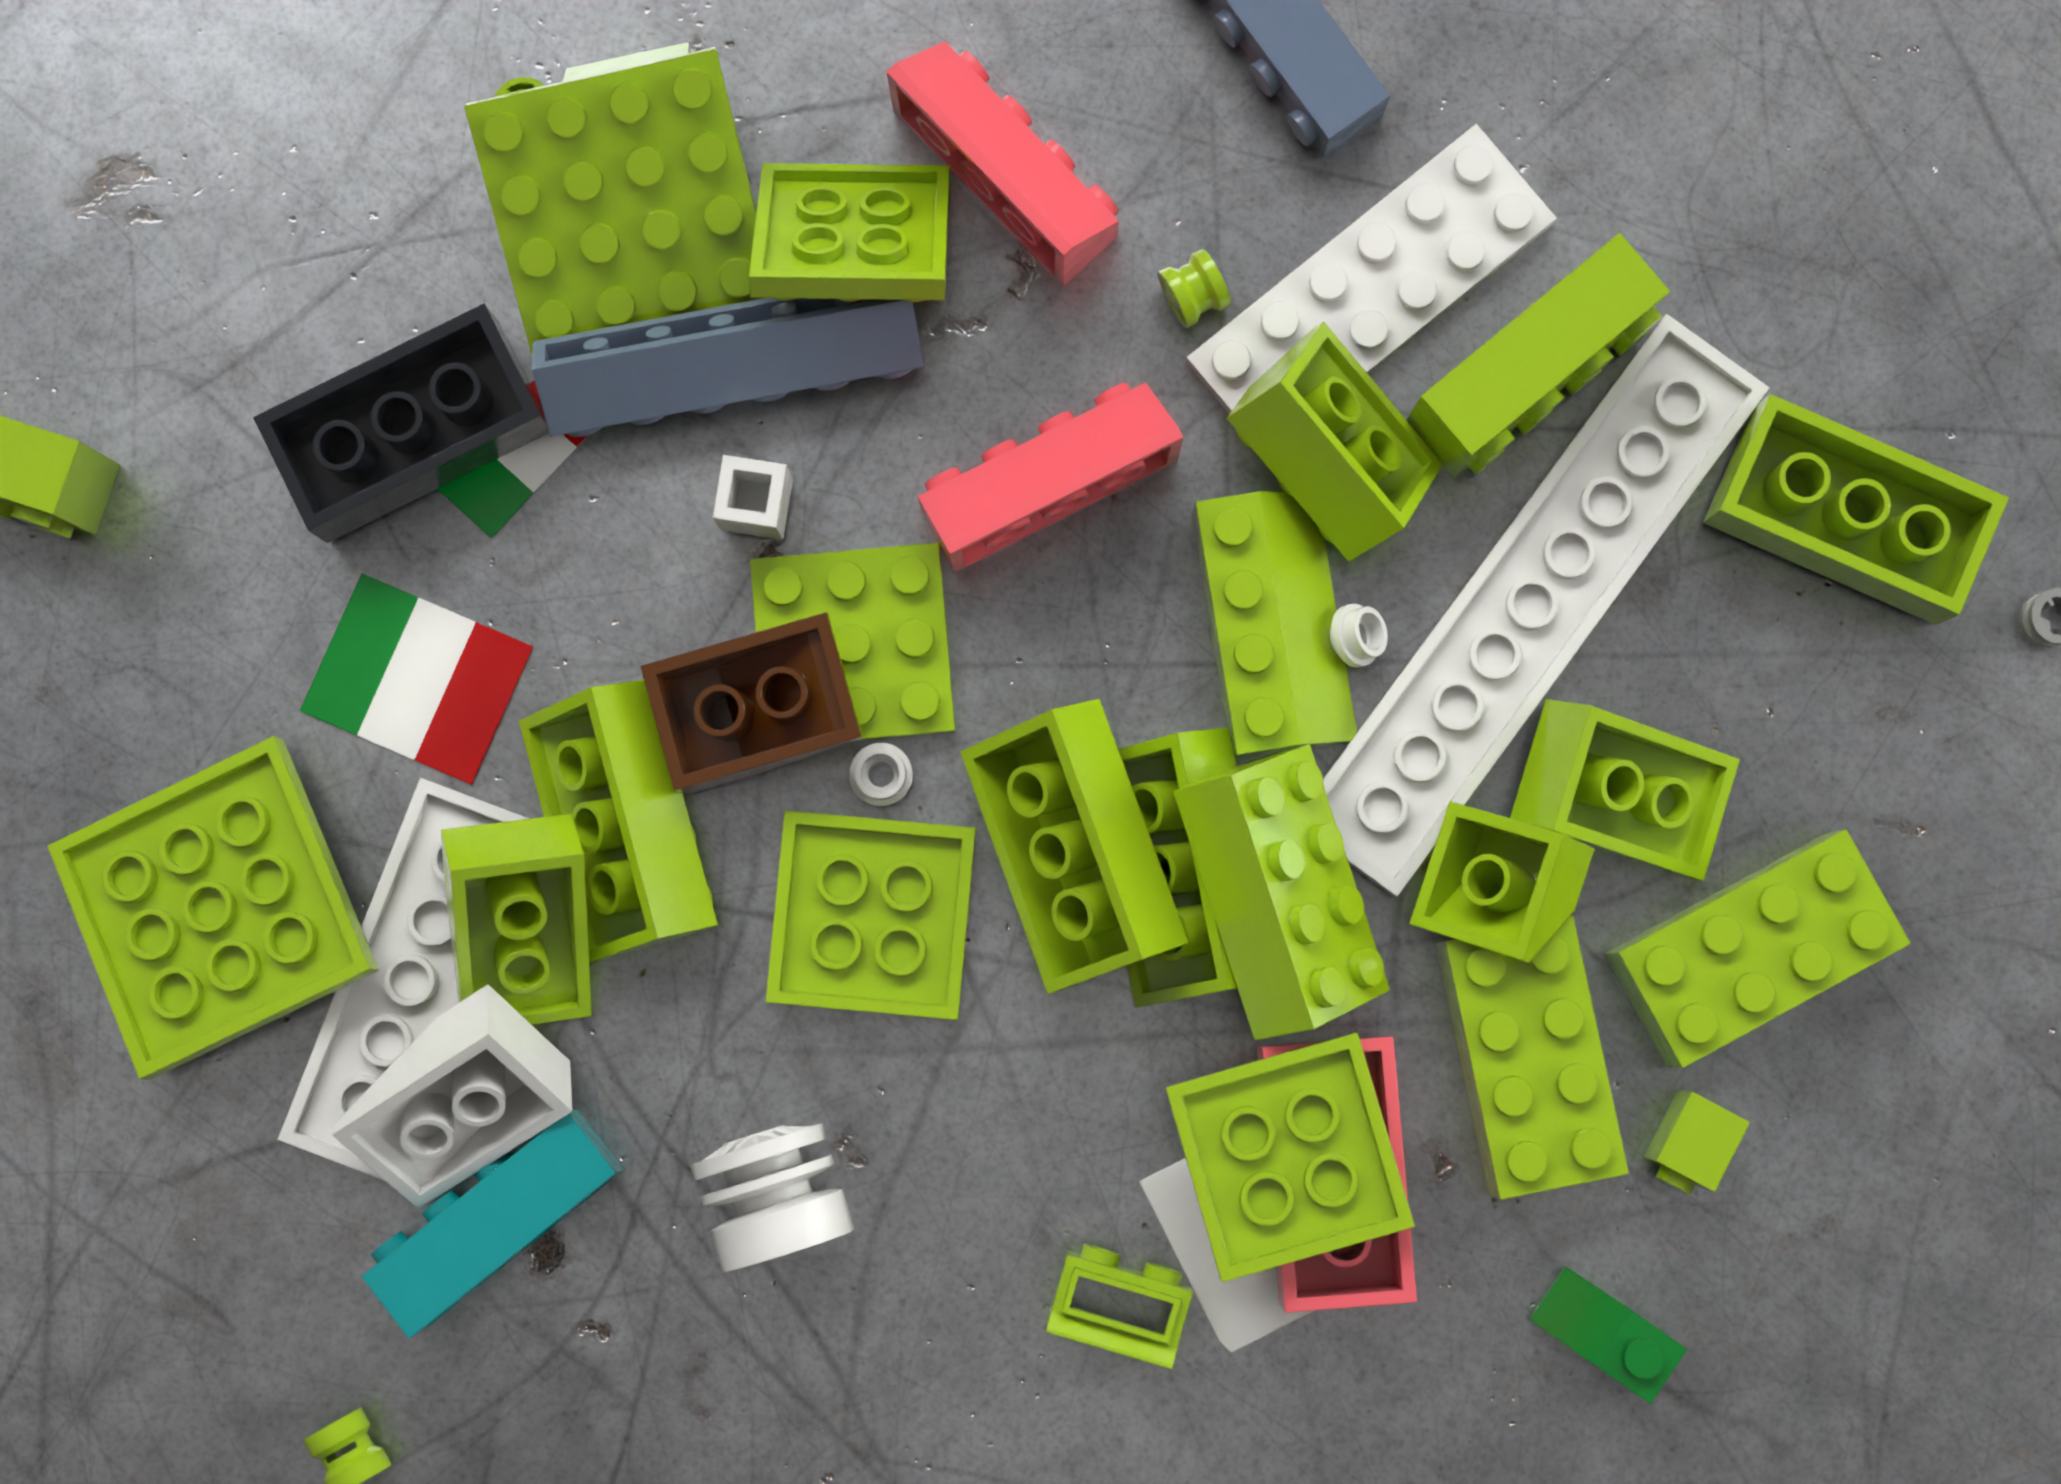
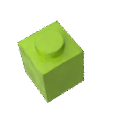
M1678 1090L1643 1158L1660 1166L1655 1178L1691 1196L1695 1186L1715 1192L1750 1122L1692 1091Z

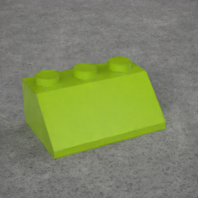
M1324 321L1314 327L1247 389L1226 418L1236 429L1240 440L1247 447L1254 450L1277 477L1281 488L1288 495L1295 498L1317 524L1322 536L1328 542L1334 544L1348 562L1405 528L1443 465L1440 459Z

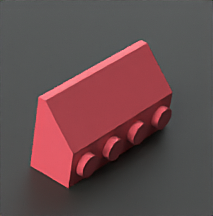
M944 41L895 63L886 71L892 107L896 115L945 165H950V171L1062 287L1068 284L1117 238L1119 220L1115 215L1119 211L1112 199L1096 184L1087 188L1071 172L1075 168V164L1066 151L1052 139L1044 144L1029 128L1032 120L1025 109L1010 95H1006L1001 99L986 84L990 79L988 73L968 51L964 50L958 55Z
M1145 382L1133 389H1130L1128 383L1116 385L1094 399L1097 407L1075 418L1071 411L1060 413L1048 419L1037 428L1041 435L1019 446L1015 439L1004 441L981 455L983 464L961 474L958 467H954L929 479L924 484L927 492L917 496L918 501L953 573L1178 462L1183 435Z

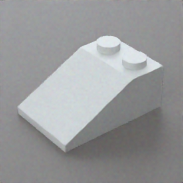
M487 984L436 1017L332 1126V1136L419 1209L478 1172L484 1166L489 1165L571 1113L570 1060Z

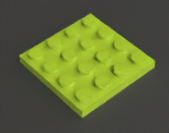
M717 47L469 102L464 105L532 355L533 341L763 299L750 298L749 270L756 208Z
M272 736L47 845L139 1079L151 1080L379 970L282 738Z

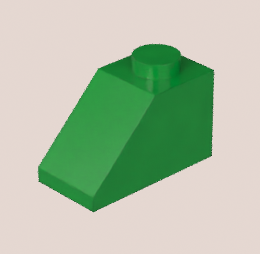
M1563 1266L1528 1318L1650 1404L1688 1350L1637 1313L1566 1266Z

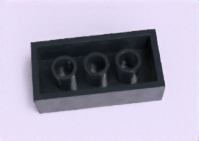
M485 303L253 417L308 531L326 543L549 433L543 409L499 321Z

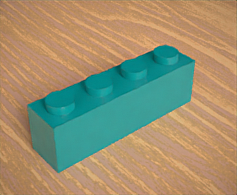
M578 1109L572 1110L568 1115L529 1139L530 1142L510 1157L506 1153L474 1173L479 1183L460 1198L454 1190H451L422 1213L428 1224L409 1239L403 1231H400L371 1254V1257L377 1264L361 1277L409 1339L426 1330L625 1170Z

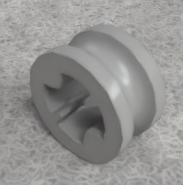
M2052 588L2032 595L2024 602L2020 611L2019 623L2023 634L2032 643L2041 647L2061 645V627L2053 629L2052 633L2049 631L2050 621L2041 617V610L2054 606V603L2058 604L2057 614L2061 616V588Z

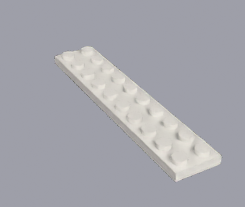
M1665 314L1324 776V789L1337 828L1343 837L1344 850L1349 865L1394 898L1400 894L1435 846L1449 801L1465 805L1770 387L1671 316Z

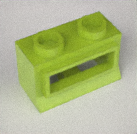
M1083 1244L1081 1254L1067 1250L1046 1322V1332L1172 1369L1193 1294L1191 1286L1180 1284L1183 1273L1150 1262L1145 1263L1143 1272L1118 1265L1121 1254L1090 1244ZM1081 1276L1172 1303L1164 1334L1070 1307L1078 1277Z

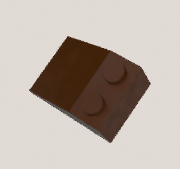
M827 612L640 666L674 791L686 794L695 793L747 778L863 738Z

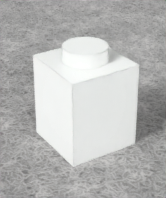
M723 455L713 512V519L720 530L783 540L793 477L787 464Z

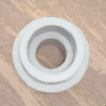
M1353 603L1342 606L1335 612L1330 628V642L1334 651L1347 665L1355 668L1367 666L1385 651L1388 641L1387 628L1382 616L1376 609Z
M874 743L864 747L855 755L849 769V780L853 791L862 801L873 806L885 807L899 802L908 793L913 781V769L910 760L901 749L888 743ZM877 764H887L893 769L892 781L884 787L873 785L870 781L871 769Z

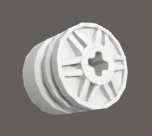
M822 1123L814 1126L782 1125L722 1144L721 1148L701 1162L690 1165L695 1180L724 1172L728 1187L700 1196L702 1206L733 1203L737 1215L710 1231L722 1273L781 1257L832 1240L855 1230L842 1189H827L814 1192L811 1190L808 1179L834 1165L832 1154L804 1163L801 1157L800 1147L827 1139Z

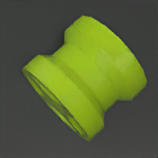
M1204 249L1191 254L1189 263L1178 269L1168 266L1157 273L1160 286L1172 311L1185 328L1198 323L1201 313L1211 308L1221 311L1231 305L1230 294L1224 279L1211 256Z

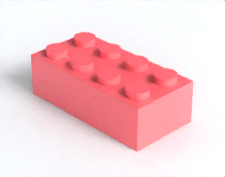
M1393 1036L1360 1038L1408 1201ZM1323 1041L1257 1046L1258 1060ZM1411 1228L1276 1267L1279 1306L1285 1313L1417 1302Z

